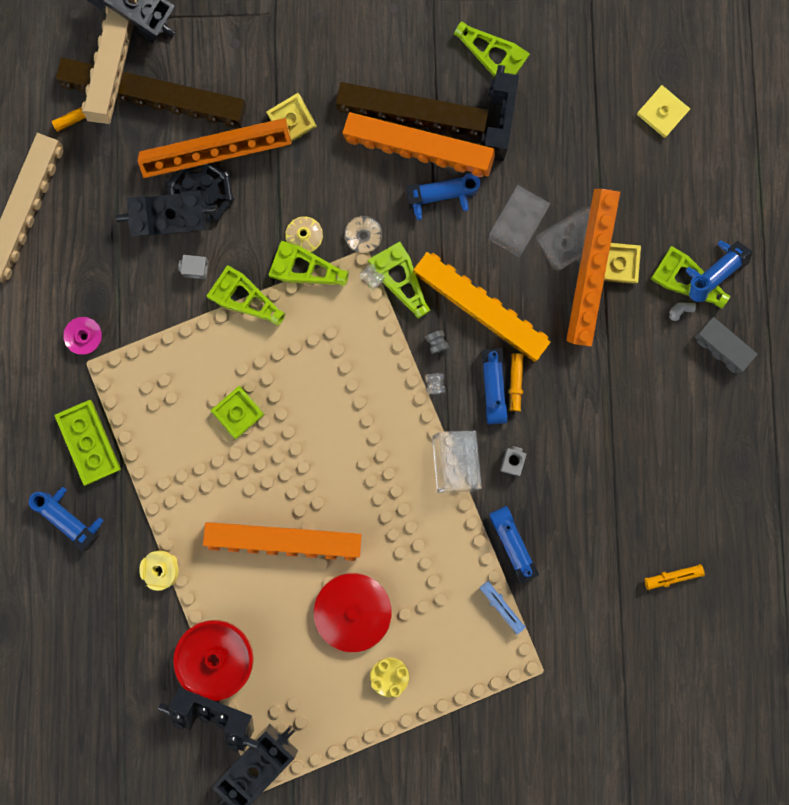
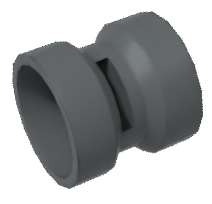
M443 330L425 336L427 342L431 345L430 351L432 355L450 348L448 342L444 339L445 334Z

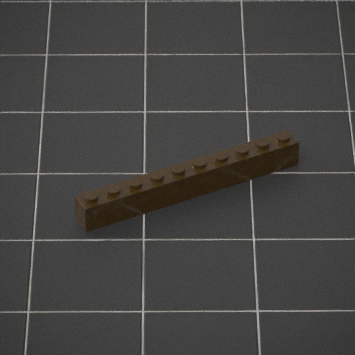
M61 57L55 79L64 89L72 90V88H75L86 94V87L90 85L91 81L90 71L91 68H94V65ZM122 72L116 100L120 102L131 101L137 106L144 107L148 105L158 111L165 109L170 110L171 113L181 115V113L187 114L193 119H199L200 117L211 123L222 122L232 128L242 126L246 110L244 99L128 72Z

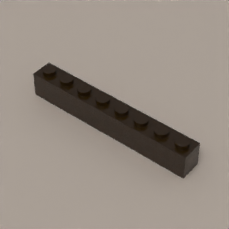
M340 82L336 100L337 110L344 114L351 112L367 117H376V119L387 121V119L393 120L395 123L402 125L409 123L417 128H424L425 126L430 127L434 131H450L454 135L467 134L471 138L482 137L488 115L487 109Z

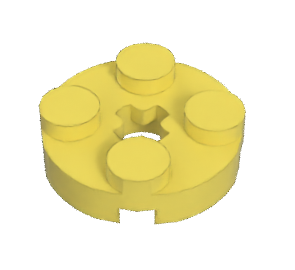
M159 550L151 552L141 561L140 576L142 580H145L148 584L146 586L150 589L164 590L176 583L179 570L177 558L174 555ZM159 566L162 568L163 571L161 575H159V572L156 571V568H158Z

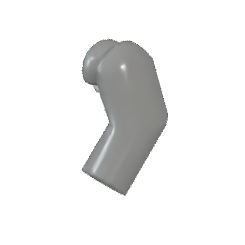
M687 302L676 303L669 311V318L673 321H678L684 312H695L696 304Z

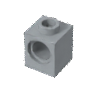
M183 255V259L179 261V271H181L183 277L207 279L209 261L206 257Z
M512 446L511 449L507 448L500 471L520 476L526 458V453L522 452L523 449ZM511 455L517 456L519 460L516 466H512L509 463Z

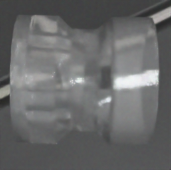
M374 264L366 267L359 275L362 281L368 283L371 291L376 289L385 280V276L377 272Z
M444 373L425 375V381L428 383L426 388L427 395L446 393L445 386H443Z

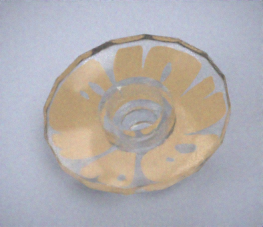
M368 216L353 218L345 229L347 245L359 253H368L375 250L382 239V229L379 223L374 218ZM362 233L367 234L365 239L360 238Z

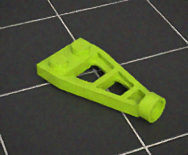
M462 21L454 32V35L460 38L494 77L498 65L505 66L504 73L517 75L530 53L515 43L474 29ZM476 38H481L489 43L484 52L474 46L473 43ZM494 47L505 50L507 53L501 64H495L489 57V52Z
M281 241L270 269L269 277L288 283L339 284L345 286L349 278V271L333 266L298 245ZM297 258H302L309 262L310 265L306 273L292 272ZM315 265L327 269L325 277L312 275Z
M401 242L368 259L367 262L377 278L418 319L430 312L429 307L425 303L416 274L413 272L414 268L411 259ZM398 265L404 268L406 279L400 283L395 282L388 274L389 270ZM408 283L412 285L415 291V296L410 299L401 291V287Z
M671 246L651 277V280L666 289L689 296L691 283L688 285L678 283L675 280L676 274L681 267H690L700 274H703L704 271L688 255ZM717 286L708 294V298L704 301L713 303L722 309L728 302L730 295Z
M228 265L207 294L208 299L223 308L261 318L277 326L283 322L286 315L244 274ZM238 286H243L249 292V296L243 303L231 299ZM255 297L265 304L261 311H256L249 307Z

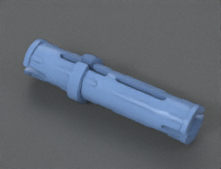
M489 581L480 586L479 589L488 598L489 604L497 609L517 635L523 631L526 626L523 625L503 600V595L501 593L498 594Z

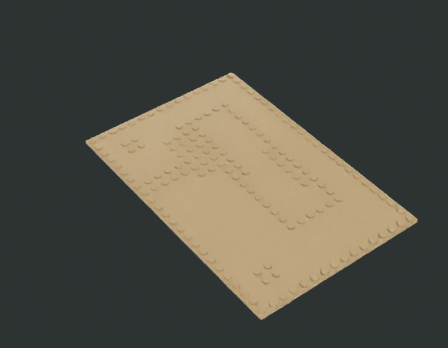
M358 251L330 263L339 269L349 271V278L345 286L339 284L282 282L262 290L261 292L278 309L286 313L283 322L279 326L261 318L220 307L87 362L88 370L160 551H166L177 558L179 571L176 583L173 586L190 628L207 620H223L241 629L251 643L254 664L248 681L236 694L219 700V702L252 715L254 724L252 739H256L269 723L281 733L290 725L292 729L296 730L289 738L290 743L298 750L295 759L264 791L538 676L544 671L526 627L516 635L497 609L489 604L490 601L479 589L481 585L489 581L498 594L501 593L503 595V600L523 625H525L383 284L367 262L371 258L369 252L361 253ZM324 267L316 268L313 270L312 275L325 277L327 269ZM247 297L237 300L236 302L243 303L245 302ZM255 297L249 307L256 311H261L265 304ZM240 385L265 415L235 440L210 410ZM205 522L362 533L360 558L356 557V561L344 560L345 556H337V559H325V555L318 554L317 558L305 557V553H298V556L295 557L286 556V552H278V555H268L265 550H259V554L247 553V549H239V552L227 551L228 548L220 547V551L208 550V546H203ZM346 573H360L375 579L385 589L391 602L392 618L387 633L375 646L361 652H344L330 646L319 634L314 621V604L319 592L330 580ZM396 658L403 662L408 669V686L398 697H384L372 688L370 673L373 666L381 659ZM239 750L240 756L244 753L241 750ZM249 768V773L252 776L259 775L257 768Z

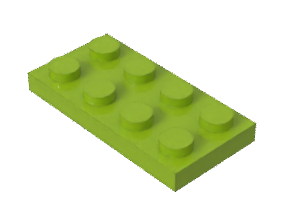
M92 400L54 415L84 486L121 471Z

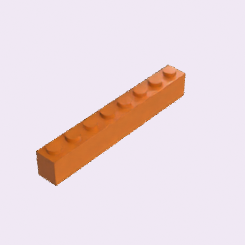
M351 112L348 114L342 133L346 141L353 145H357V143L364 144L369 149L379 148L388 154L393 152L399 153L404 158H418L423 163L434 162L437 166L443 168L447 166L453 167L459 172L469 171L478 177H483V175L489 177L495 158L494 148Z
M282 118L140 151L138 164L143 178L290 145L291 134L287 119Z
M594 189L566 339V341L573 344L592 346L620 192Z
M205 522L203 546H208V550L220 551V547L228 548L227 551L239 552V549H247V553L259 554V550H265L268 555H278V552H286V556L297 557L298 553H305V557L317 558L318 554L325 555V559H337V556H345L344 560L356 561V557L360 558L362 533Z

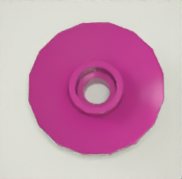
M78 317L67 324L63 339L70 351L86 355L99 347L102 340V332L100 326L94 320L88 317ZM83 334H87L86 340H82Z

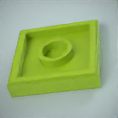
M240 385L210 410L235 440L265 415Z

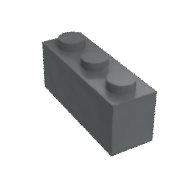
M714 317L710 318L694 336L700 346L703 348L707 347L712 352V356L726 363V367L733 373L743 372L758 355Z

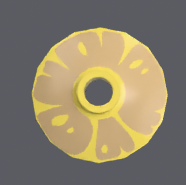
M298 217L292 220L285 232L288 243L298 245L309 252L315 251L321 245L323 239V231L320 224L310 217ZM301 231H306L307 235L301 236L300 233Z

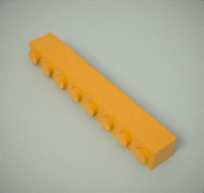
M426 252L413 270L418 278L533 362L539 359L550 344L549 337L546 334L532 329L533 325L528 321H521L517 318V313L511 309L506 310L501 306L502 303L498 299L488 297L486 295L487 292L479 286L477 288L471 284L472 281L464 275L461 277L456 273L454 267L440 262L441 258L439 256Z

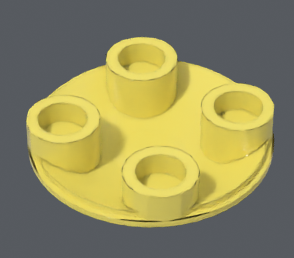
M396 658L381 659L373 666L370 673L372 688L384 697L400 696L409 683L407 667Z

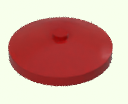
M346 573L330 580L321 589L314 604V621L319 634L330 646L344 652H361L375 646L385 636L391 623L392 608L387 592L375 579L360 573Z
M207 620L194 625L183 634L176 646L173 663L176 677L185 690L214 701H219L233 696L246 684L253 669L254 655L249 639L237 626L223 620Z

